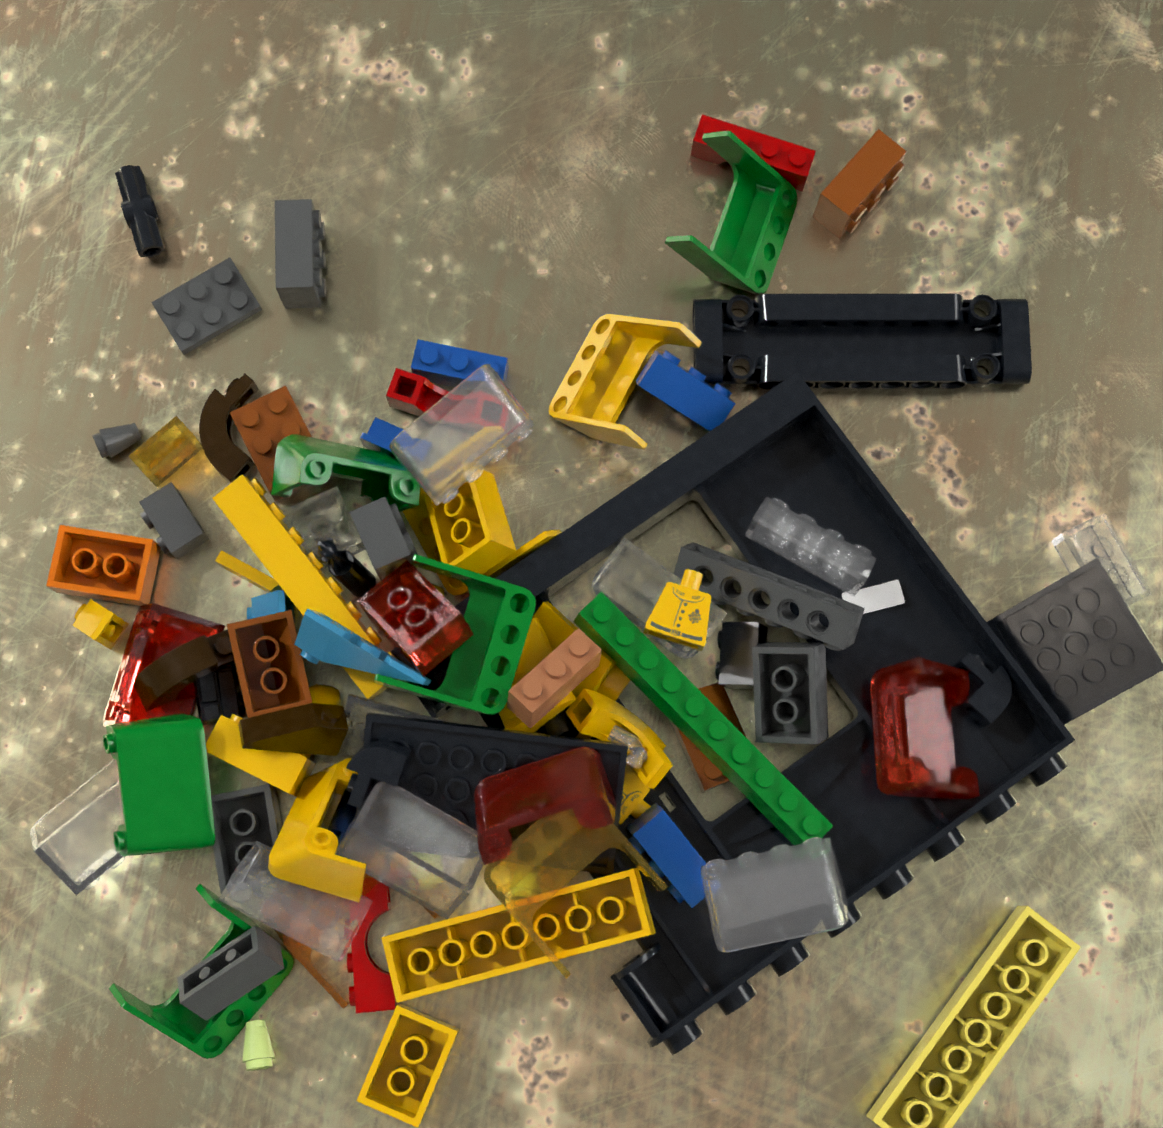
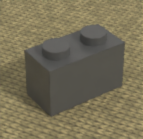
M172 482L139 501L144 509L140 515L149 529L155 527L160 537L156 538V541L165 554L171 553L179 559L209 540L179 490Z

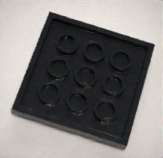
M1099 558L1092 560L987 621V624L1064 725L1163 671V660Z

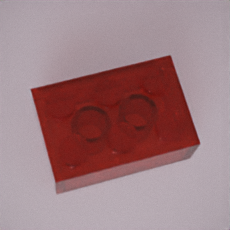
M408 560L357 600L370 621L423 676L474 635L461 612Z

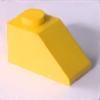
M92 599L87 604L84 603L77 610L74 617L75 622L73 623L74 627L112 650L129 625V623Z

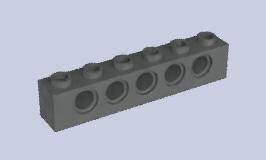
M694 542L681 547L671 582L680 585L685 569L700 572L703 574L699 591L710 594L711 602L715 604H729L736 607L737 612L746 616L757 615L764 618L765 623L779 628L787 627L794 630L796 636L804 639L815 638L822 641L823 646L831 650H844L854 644L865 608ZM706 569L711 571L713 582L707 579ZM734 580L740 583L741 593L734 589ZM762 591L769 595L770 604H766L763 601ZM791 602L798 606L799 616L792 613L790 609ZM820 613L824 614L828 618V627H825L820 623Z

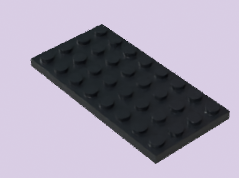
M368 713L366 715L363 746L373 741L385 740L410 748L412 751L403 776L396 787L373 779L366 801L360 808L357 807L353 843L613 874L628 744Z

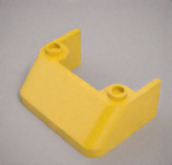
M347 758L304 780L269 854L268 869L278 879L360 902L367 864L335 855L338 848L336 835L327 829L320 828L335 793L343 794L352 774H358L346 768L352 759Z

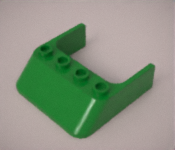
M731 131L704 133L702 140L732 166L734 180L710 249L692 235L666 237L665 244L712 280L754 294L764 293L769 287L797 206L798 197L796 189Z
M414 554L412 566L457 579L468 587L470 593L469 601L445 679L436 690H429L380 674L375 675L374 682L456 708L489 715L499 713L507 703L508 691L512 687L535 611L536 600L534 595L524 587Z
M202 884L195 888L213 909L231 920V925L226 933L202 961L256 925L263 930L253 920ZM281 946L284 969L208 1020H204L180 1004L178 988L168 1000L159 1005H149L115 983L109 987V990L123 1009L199 1056L209 1059L220 1055L244 1028L246 1022L250 1021L289 975L294 961L289 952Z

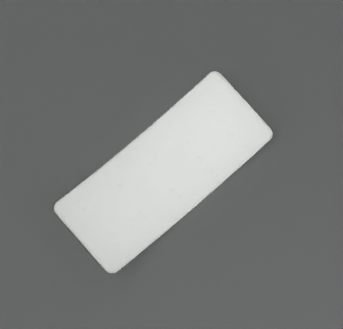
M899 580L842 593L843 600L865 608L863 614L905 603Z

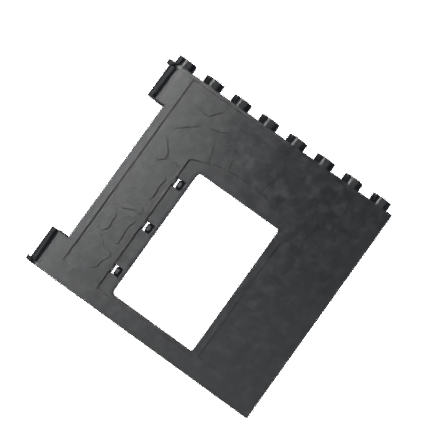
M798 372L495 578L530 590L536 600L535 614L543 602L548 601L551 603L549 598L554 593L686 502L695 500L701 505L741 561L842 599V593L894 580H899L905 603L863 614L854 644L840 651L826 648V677L852 711L853 720L781 772L833 825L812 849L801 853L747 797L714 821L705 820L669 770L654 789L650 788L649 793L643 800L650 806L657 803L667 813L722 882L703 900L691 908L685 901L679 904L667 890L671 883L665 876L659 879L647 865L652 861L647 853L644 852L640 855L628 841L632 835L626 827L635 818L630 814L621 825L619 824L613 874L639 868L656 933L635 939L643 952L626 962L610 977L651 1035L647 1041L649 1046L654 1047L663 1042L672 1055L690 1045L704 1033V1030L695 1018L717 1003L725 1016L751 1000L758 992L748 979L770 964L778 977L804 961L810 955V952L802 943V940L819 927L823 926L828 935L833 938L857 922L863 915L854 902L871 889L875 888L884 900L909 884L915 877L905 864L926 850L933 861L936 862L958 848L966 839L957 826L976 812L983 822L988 824L1011 809L1017 801L1008 789L1021 779L1028 776L1033 784L1038 787L1059 774L1068 766L1059 752L1075 741ZM469 596L408 637L391 651L399 661L431 680L428 686L408 682L409 684L429 690H436L442 685L468 605ZM791 602L790 609L792 613L799 616L798 606ZM820 613V623L823 626L828 627V618L824 614ZM797 636L800 642L823 643L815 638L804 639ZM968 652L983 658L989 667L987 669L990 672L1002 665L1007 671L1012 684V695L1009 704L991 724L982 727L960 706L976 688L953 666ZM417 696L432 719L439 718L453 708H456ZM618 698L616 702H618L619 704H621L622 706H624L623 703H622V702L620 701V699ZM479 713L488 727L505 729L499 713L493 715ZM540 727L538 730L534 732L547 734L543 727ZM664 792L671 805L675 807L671 812L659 797ZM589 872L593 879L609 875Z

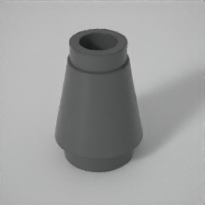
M135 423L99 429V433L92 435L102 458L106 456L112 458L137 441L142 440Z

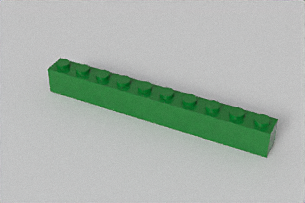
M602 592L578 613L573 622L617 662L615 665L801 853L812 849L833 827L802 793Z

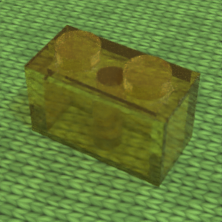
M176 415L131 453L129 458L158 487L203 448L195 435Z

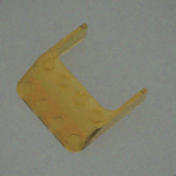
M573 791L562 798L486 866L484 871V881L487 887L564 978H568L571 973L533 930V915L597 856L609 848L620 849L632 860L658 891H664L668 887L595 801L582 791Z

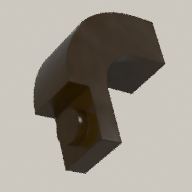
M245 373L240 379L236 378L229 384L225 396L214 389L206 400L200 416L199 434L204 453L217 472L229 483H232L242 474L246 476L255 466L252 459L233 443L231 435L233 419L230 412L246 405L259 390L254 380Z
M228 629L207 638L203 635L161 656L139 673L133 685L146 712L176 700L181 690L195 680L235 663Z

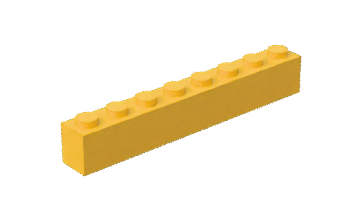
M242 474L212 498L303 616L307 609L323 613L382 649L379 645L382 642L381 637L371 626L366 628L360 621V618L363 616L361 611L352 601L346 603L340 593L344 590L334 577L327 578L321 571L324 564L313 551L309 554L301 545L305 542L304 538L294 527L289 529L282 520L286 517L275 502L269 504L263 496L267 491L255 477L251 480ZM391 651L388 652V654L395 657ZM343 667L367 699L374 700L389 688L374 682L376 674Z

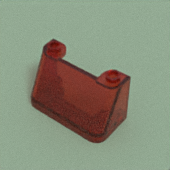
M155 603L141 605L132 624L105 711L103 726L181 713L192 716L196 703L193 682L181 690L176 700L146 712L134 687L135 679L142 670L161 656L200 636L205 635L207 638L222 632L225 625Z
M918 657L881 668L875 672L871 679L870 692L876 779L881 792L892 796L948 799L979 797L976 773L968 767H956L951 707L962 704L968 697L970 688L968 671Z
M579 747L487 777L479 782L474 792L478 849L484 865L499 861L510 853L512 847L510 828L572 808L576 819L584 828L598 829L614 824L616 801L601 757L597 751L590 747Z

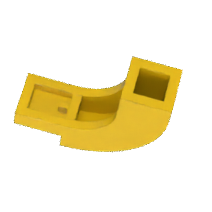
M584 688L577 696L576 701L567 709L566 714L579 733L601 741L628 744L627 762L645 787L654 789L673 766L663 751L666 745L659 736L639 717L613 699Z

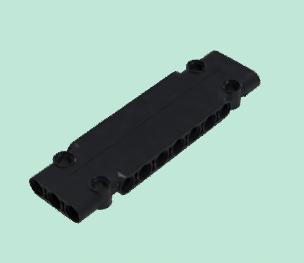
M762 294L757 296L755 300H751L745 295H735L730 300L693 299V334L702 342L699 348L693 347V368L707 376L704 381L708 384H729L735 388H743L748 384H757L759 388L772 389L796 372L800 374L810 389H957L965 387L967 384L982 388L989 384H1029L1031 380L1032 361L1029 308L1026 299L994 300L990 296L983 294L977 295L972 300H963V296L959 294ZM740 308L745 311L746 315L744 317H737L731 310ZM974 308L982 309L986 317L978 316L974 312ZM980 365L987 368L989 375L980 374L977 366ZM743 366L748 373L743 376L737 375L733 371V367Z

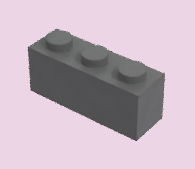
M256 925L177 978L180 1004L204 1020H208L284 969L280 943Z

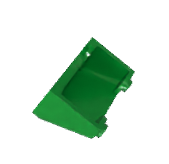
M291 434L281 439L277 445L271 495L287 498L291 496L292 490L298 486H320L326 483L330 476L361 481L360 497H368L372 502L386 497L388 504L395 503L399 512L419 505L420 483L417 477L384 452L298 434Z
M181 713L106 725L107 734L103 735V746L106 754H111L112 758L117 760L124 824H120L118 831L113 834L116 851H119L125 857L213 846L215 844V827L205 732L201 720L198 717Z

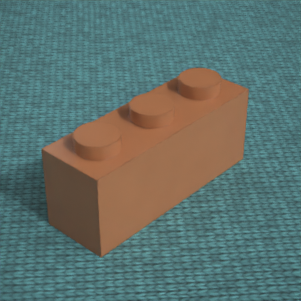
M578 628L508 691L507 708L531 729L599 667L602 649Z

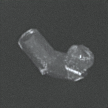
M614 725L607 739L614 743L627 745L630 753L626 758V763L636 769H640L643 761H647V751L635 735Z

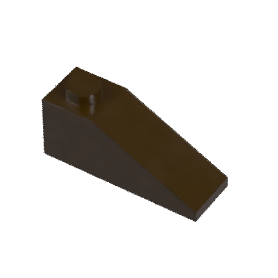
M310 703L242 719L238 724L243 749L328 756L338 755L349 730L344 706Z

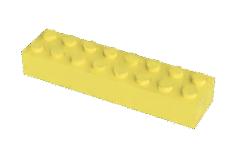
M1017 906L869 1110L866 1117L880 1128H952L1081 947L1029 906Z

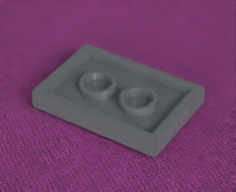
M230 257L151 302L183 355L262 310Z

